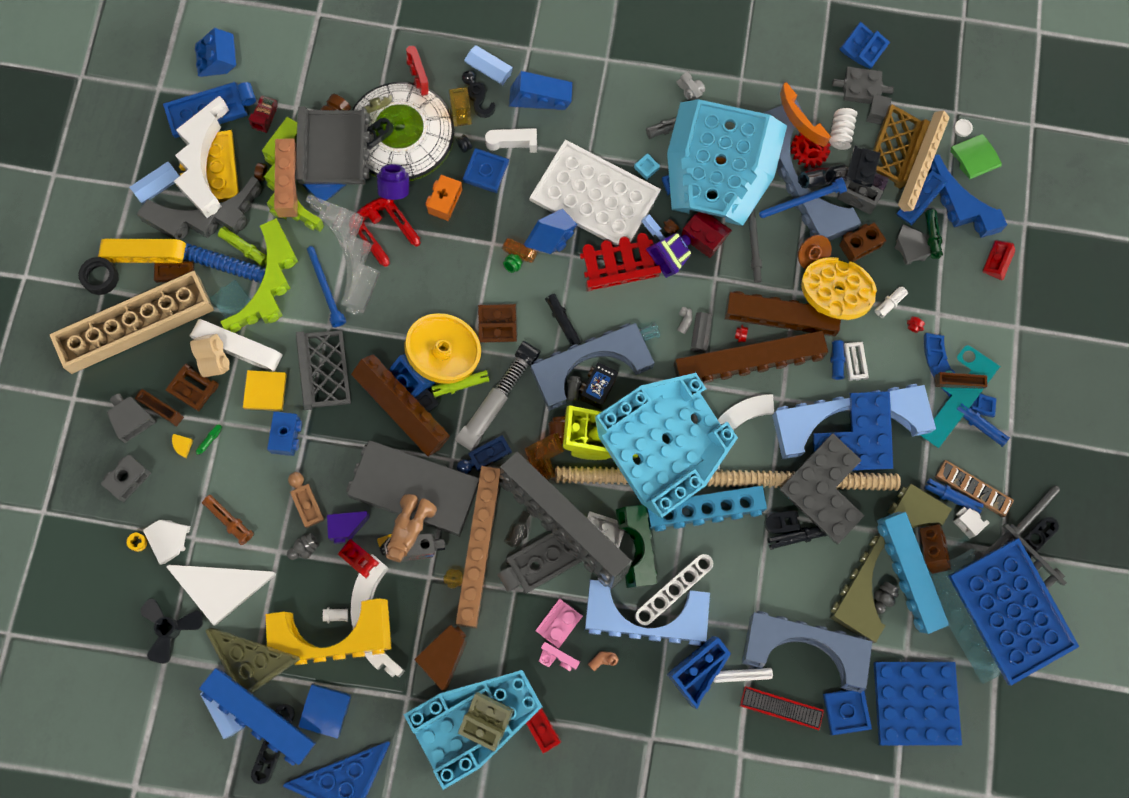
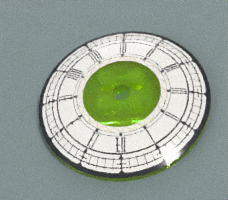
M410 82L387 83L370 90L357 101L352 110L361 111L362 107L370 104L369 101L371 99L379 97L382 100L384 96L389 97V95H392V101L388 106L370 113L371 123L368 124V127L380 118H387L393 123L394 130L390 136L369 150L370 158L369 161H366L369 174L377 178V174L381 171L380 169L388 164L401 165L409 174V181L423 178L434 172L448 157L454 142L453 117L446 103L430 89H428V95L421 96L420 90L415 87V83ZM383 124V130H386V124ZM401 124L404 126V129L397 131L395 126ZM372 133L370 134V142L374 139Z

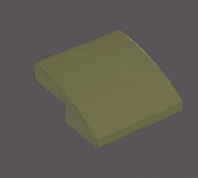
M477 692L473 697L468 713L463 718L458 734L495 752L514 709Z

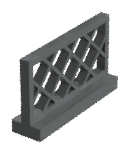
M342 330L316 333L296 332L304 410L351 404ZM339 336V343L335 348L327 342L330 337ZM309 338H317L321 341L316 349L309 345ZM324 344L332 350L327 357L318 352ZM334 352L341 357V361L337 366L329 360ZM315 354L323 359L318 367L311 363V358ZM326 362L334 368L329 375L320 370ZM336 370L343 374L344 377L339 384L331 378ZM317 372L325 377V380L320 385L313 381V377ZM328 380L336 386L331 393L322 388ZM338 389H341L345 392L346 399L338 400L333 395ZM319 390L328 396L323 402H315V395Z

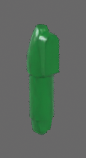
M216 425L208 433L207 437L196 450L197 455H201L213 440L218 437L222 429L221 425Z

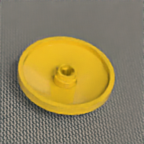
M430 314L418 319L410 327L405 339V354L410 365L421 376L437 383L450 384L466 379L474 372L481 357L480 341L474 330L463 320L448 314Z

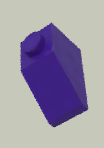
M363 511L327 515L328 539L334 541V544L346 543V540L352 539L369 520V513Z

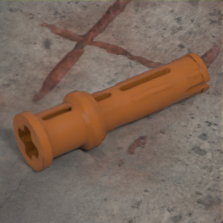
M212 495L204 498L202 504L227 527V532L233 534L239 540L238 543L240 545L246 544L253 537L254 532L248 530L242 524V520L235 519Z

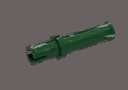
M929 209L925 213L929 236L927 243L930 246L931 258L939 259L943 256L941 248L943 241L939 233L937 211Z

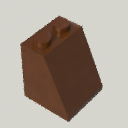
M452 625L414 659L444 692L450 685L467 644L464 639L466 634L458 626L454 628Z

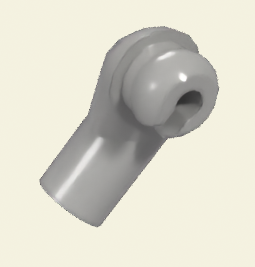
M682 307L679 315L684 318L677 330L686 334L692 323V310Z

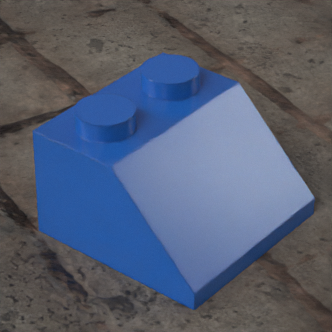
M562 208L538 220L524 245L527 248L548 254L556 251L560 252L566 247V241L573 236V230L577 223Z
M406 354L400 355L389 369L393 376L405 386L414 398L425 389L429 390L435 383L417 373L408 362Z

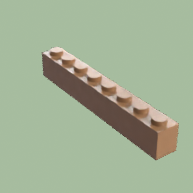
M481 466L456 618L457 626L477 629L500 486L499 468Z

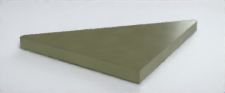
M214 628L205 630L228 676L250 693H253L300 660L298 656Z

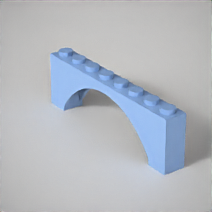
M911 384L904 389L893 387L887 390L890 391L891 418L908 429L912 437L931 433L936 429L925 385L917 386V384ZM841 396L833 398L829 402L818 400L812 405L800 403L794 408H788V406L777 408L772 417L782 459L802 456L805 452L804 446L813 429L829 416L841 411L850 410V398L844 399Z

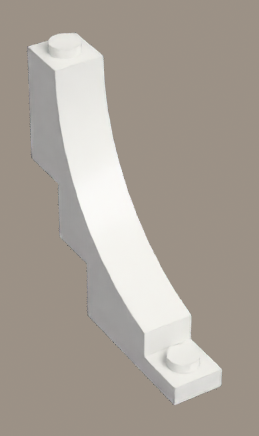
M220 96L176 130L187 146L175 156L187 171L174 180V182L206 218L215 214L222 207L211 192L206 171L209 149L221 128L217 120L229 111L226 103Z

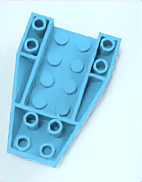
M523 670L440 693L405 713L404 717L412 732L415 733L440 786L444 790L481 768L542 708V705ZM477 692L514 709L495 752L458 734L463 718L468 713L473 697Z

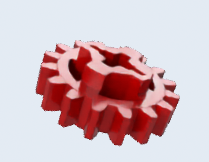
M799 133L791 143L790 147L792 149L790 153L795 154L793 160L798 159V165L804 163L805 168L808 165L814 168L817 164L820 167L823 162H826L831 152L829 150L831 144L828 143L825 147H820V145Z

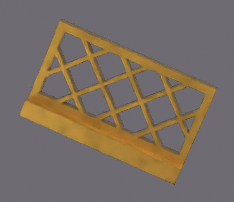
M893 104L888 107L873 151L881 153L880 159L883 167L877 166L876 172L895 182L894 186L899 189L907 183L930 121L927 119L921 121ZM892 112L898 115L900 121L894 122ZM906 121L915 124L913 130L909 131ZM900 123L904 130V133L901 134L898 133L896 125ZM888 127H891L894 136L888 137L886 132ZM906 135L908 144L905 146L900 138ZM896 139L899 148L893 149L890 140ZM883 142L886 143L889 150L884 153L881 148V143ZM896 151H901L903 156L901 161H898L895 154ZM890 154L894 163L888 165L884 155ZM895 165L898 172L896 176L891 173L889 167Z

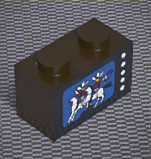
M598 362L596 367H591L587 375L590 378L587 384H582L579 393L581 394V401L601 410L618 377V371Z

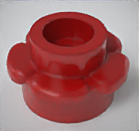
M912 316L910 320H907L908 329L914 333L923 331L925 322L918 317Z
M743 325L736 330L735 339H738V343H746L748 328L743 327Z

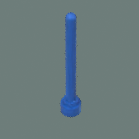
M842 177L838 178L828 187L765 209L759 213V216L765 218L833 192L841 194L847 191L845 182Z
M309 246L307 252L331 312L330 323L334 328L340 327L346 323L344 314L337 309L314 247Z

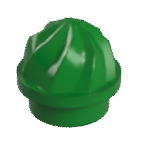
M511 254L505 257L503 265L508 272L514 273L521 269L523 262L519 255Z

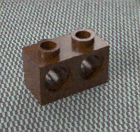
M874 222L870 225H862L855 233L851 231L845 234L839 246L847 259L854 262L881 248L886 239ZM866 235L871 236L873 240L868 239ZM850 243L856 244L857 248L852 247Z
M940 524L920 528L925 563L931 574L952 570L946 536Z

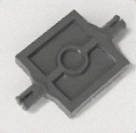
M847 67L844 80L833 79L832 86L843 88L844 101L872 104L874 95L881 96L882 93L893 94L894 87L883 86L882 71Z

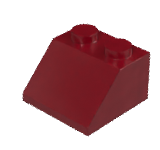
M698 212L683 228L681 237L687 235L693 247L711 258L732 230L710 214Z

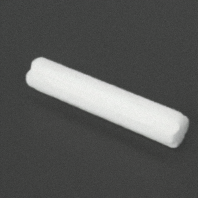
M771 668L720 671L713 681L719 683L772 679L773 672Z

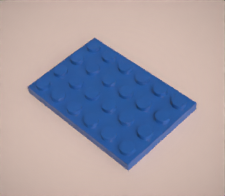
M1019 538L1010 541L948 576L1008 685L1015 684L1079 647Z

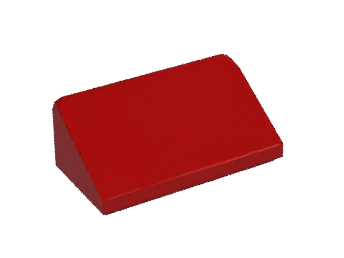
M995 240L983 273L999 280H1004L1015 253L1014 243Z

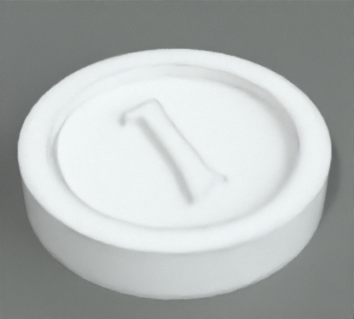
M960 119L954 125L955 133L961 137L970 135L973 130L972 124L966 119Z

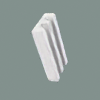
M863 342L844 343L848 380L868 379L869 375ZM849 347L851 348L855 375L853 374ZM855 347H858L862 374H860L859 372L858 359Z

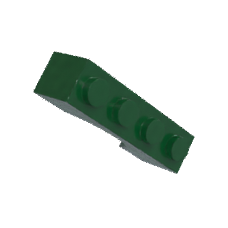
M644 505L616 509L618 529L627 532L635 545V555L629 572L625 576L626 587L632 588L657 584L654 551L651 544L652 534L649 530V514Z

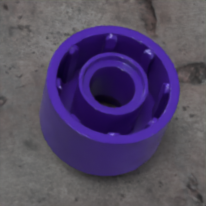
M388 164L383 166L377 174L378 195L390 200L407 197L409 195V174L401 165Z

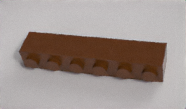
M740 291L730 292L727 298L725 319L808 333L823 331L824 335L834 337L840 331L841 319L832 318L817 312L810 303L803 304L797 300L784 301L778 297L765 298L759 294L746 295Z
M374 354L360 360L351 375L427 456L438 452L450 437L445 429Z

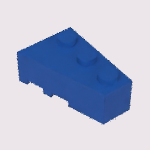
M521 71L510 87L509 107L566 110L572 101V82Z

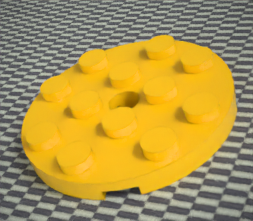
M835 257L816 260L807 267L801 281L802 292L806 300L817 312L836 319L851 320L862 317L871 310L876 300L877 289L872 277L862 267L851 261L849 263L838 261L839 258Z

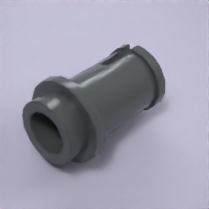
M570 376L569 380H567V383H569L567 400H579V388L582 384L580 377Z

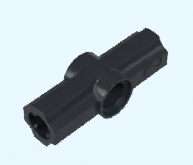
M845 164L824 168L816 167L814 170L801 172V175L798 176V183L802 188H811L824 184L831 185L838 178L842 177L845 180L848 169Z

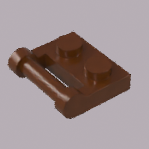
M186 363L166 388V391L199 412L211 394L217 390L219 383L202 377L200 373L192 369L191 365ZM189 375L206 386V389L202 391L184 378Z

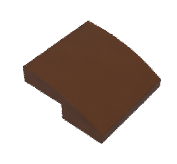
M516 304L478 305L480 343L517 342Z

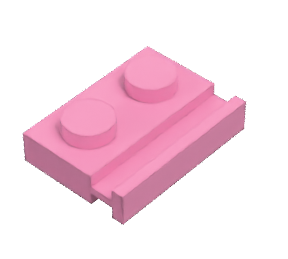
M559 599L535 631L559 649L583 616Z

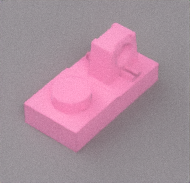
M546 642L541 647V650H543L539 659L541 664L550 667L557 658L561 662L560 666L568 671L577 669L580 662Z

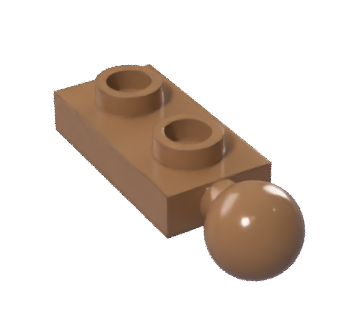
M291 473L288 477V482L290 486L295 487V490L290 493L305 528L324 521L310 485H302L304 477L301 473Z

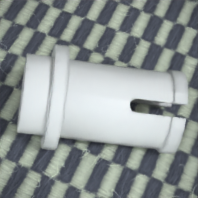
M327 607V609H323V621H327V623H330V621H348V608L330 609V607Z

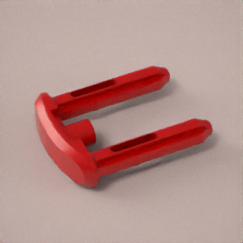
M381 197L362 207L351 218L350 228L355 229L379 264L388 267L390 264L389 257L365 226V219L369 218L373 224H376L382 219L378 211L385 209L410 244L418 247L421 242L420 237L395 205L394 200ZM394 212H396V214H397V215L399 216V218L402 220V222L404 223V225H402V224L400 223V221L398 220V218L395 216ZM363 232L367 234L369 239L372 241L373 245L369 243L367 238L364 236Z

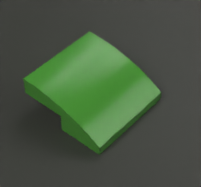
M983 134L951 147L950 152L960 162V169L969 179L1002 165L993 146Z

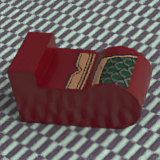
M265 96L260 97L254 113L248 119L252 129L268 133L277 110V100Z

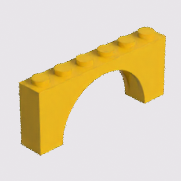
M379 598L361 601L360 616L353 631L340 643L326 648L316 647L300 635L294 622L293 613L278 612L265 614L267 646L298 656L300 660L295 665L307 664V660L313 659L314 663L326 662L328 657H333V660L346 659L345 655H352L353 658L365 657L367 652H372V655L385 654L384 650L391 649L388 600Z

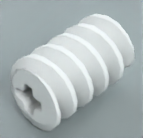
M841 108L835 111L831 127L832 131L830 133L831 138L829 140V144L839 150L851 148L852 145L850 143L853 141L852 136L854 135L853 130L855 129L857 111L850 108Z

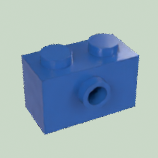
M273 412L267 447L271 454L294 456L295 451H298L299 439H297L298 432L302 430V420H300L297 414Z

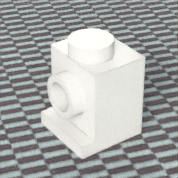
M965 507L956 513L958 517L953 521L969 539L979 534L989 524L988 520H981V516L977 511L971 508L966 509Z

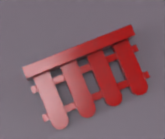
M640 233L636 239L637 243L631 244L629 238L622 237L617 247H612L611 242L608 240L601 243V250L594 251V247L591 244L584 245L583 254H580V260L584 259L587 272H584V277L589 278L585 284L586 290L592 291L659 277L661 274L660 265H654V260L646 250L650 245H653V241L649 240L645 233ZM632 249H639L641 261L635 262ZM614 253H621L623 265H616ZM602 255L605 268L598 269L596 256ZM641 266H643V269H640V270H637V269H636V267H641ZM625 270V273L619 274L618 271ZM607 274L606 277L600 278V275Z

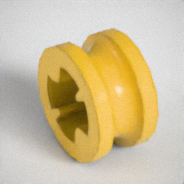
M132 533L127 538V546L137 552L144 550L148 543L147 538L140 533ZM137 537H139L138 539L142 540V542L138 544V547H136V545L133 544V541H136Z

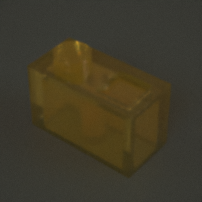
M467 87L449 89L454 127L471 125Z

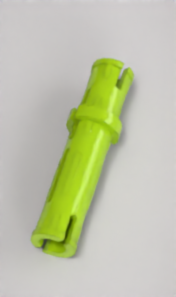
M225 226L219 230L218 237L241 251L246 258L253 259L260 266L266 265L267 255L259 251L254 244H249Z
M484 370L456 383H441L431 386L434 398L447 393L454 394L457 390L490 382L489 376H487L488 373Z

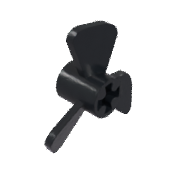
M155 599L147 600L141 608V615L155 623L154 632L159 636L147 653L150 661L162 664L168 663L171 658V639L176 638L181 630H199L203 626L202 613L197 610L179 620L164 616ZM168 622L169 625H172V630L167 632L166 635L164 632L167 631V627L164 625Z

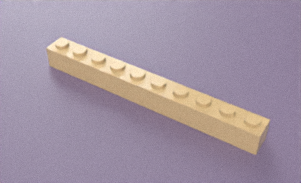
M938 111L933 114L898 203V206L904 212L913 211L950 118L945 111Z

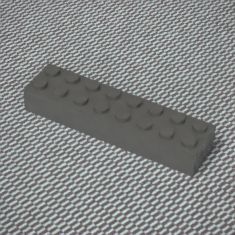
M516 452L500 466V485L503 489L512 492L515 500L520 505L524 504L528 508L529 514L534 518L537 517L548 532L551 530L556 535V540L561 545L565 544L570 549L569 551L576 559L580 558L584 562V567L590 573L594 572L603 586H608L612 589L628 574L632 561L522 455Z

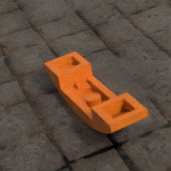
M785 82L782 86L780 97L787 117L802 135L812 142L825 147L831 136L820 123L816 126L812 125L795 104L797 94Z

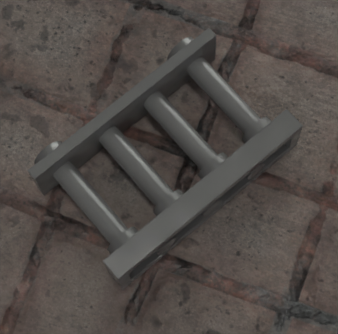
M1004 523L1002 527L1007 532L985 552L982 551L980 553L975 550L970 555L976 561L1005 545L1012 537L1014 539L1019 538L1025 550L1036 560L1033 564L1037 571L1043 567L1050 574L1044 581L1047 589L1056 581L1063 586L1067 583L1063 579L1065 577L1064 574L1057 568L1053 569L1019 535L1021 533L1020 530L1013 524Z

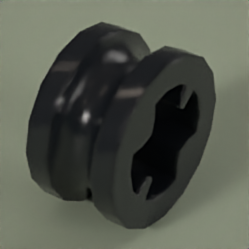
M465 134L462 135V138L456 139L463 153L467 152V149H472V145Z

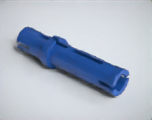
M963 403L957 408V410L964 414L963 418L969 422V425H974L1001 445V447L1010 439V437L981 417L979 412L976 413L972 409H968Z
M931 478L926 482L928 485H925L924 489L939 495L940 499H947L961 507L971 508L979 514L982 510L978 508H983V503L952 490L949 485L944 486Z

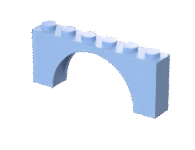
M590 580L585 630H589V634L601 635V632H609V636L621 637V634H628L631 639H641V636L649 637L650 641H661V638L669 639V643L681 644V640L689 641V645L701 646V643L707 640L710 593L689 591L685 606L674 621L658 628H643L630 623L618 612L608 586H603L599 580Z

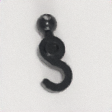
M465 71L462 74V81L469 85L467 90L468 97L474 101L473 106L476 115L481 118L492 116L495 112V103L491 102L486 110L480 108L486 94L485 87L481 83L475 82L476 77L472 71Z

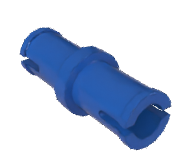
M841 340L832 341V357L830 362L832 363V378L835 380L845 378L844 363L846 362V357H844V342Z

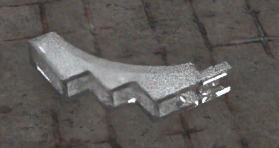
M308 194L306 202L311 205V209L320 212L319 218L333 231L345 256L347 282L341 305L347 307L346 311L356 315L357 312L364 314L380 275L378 270L364 265L372 245L356 237L364 218L358 213Z

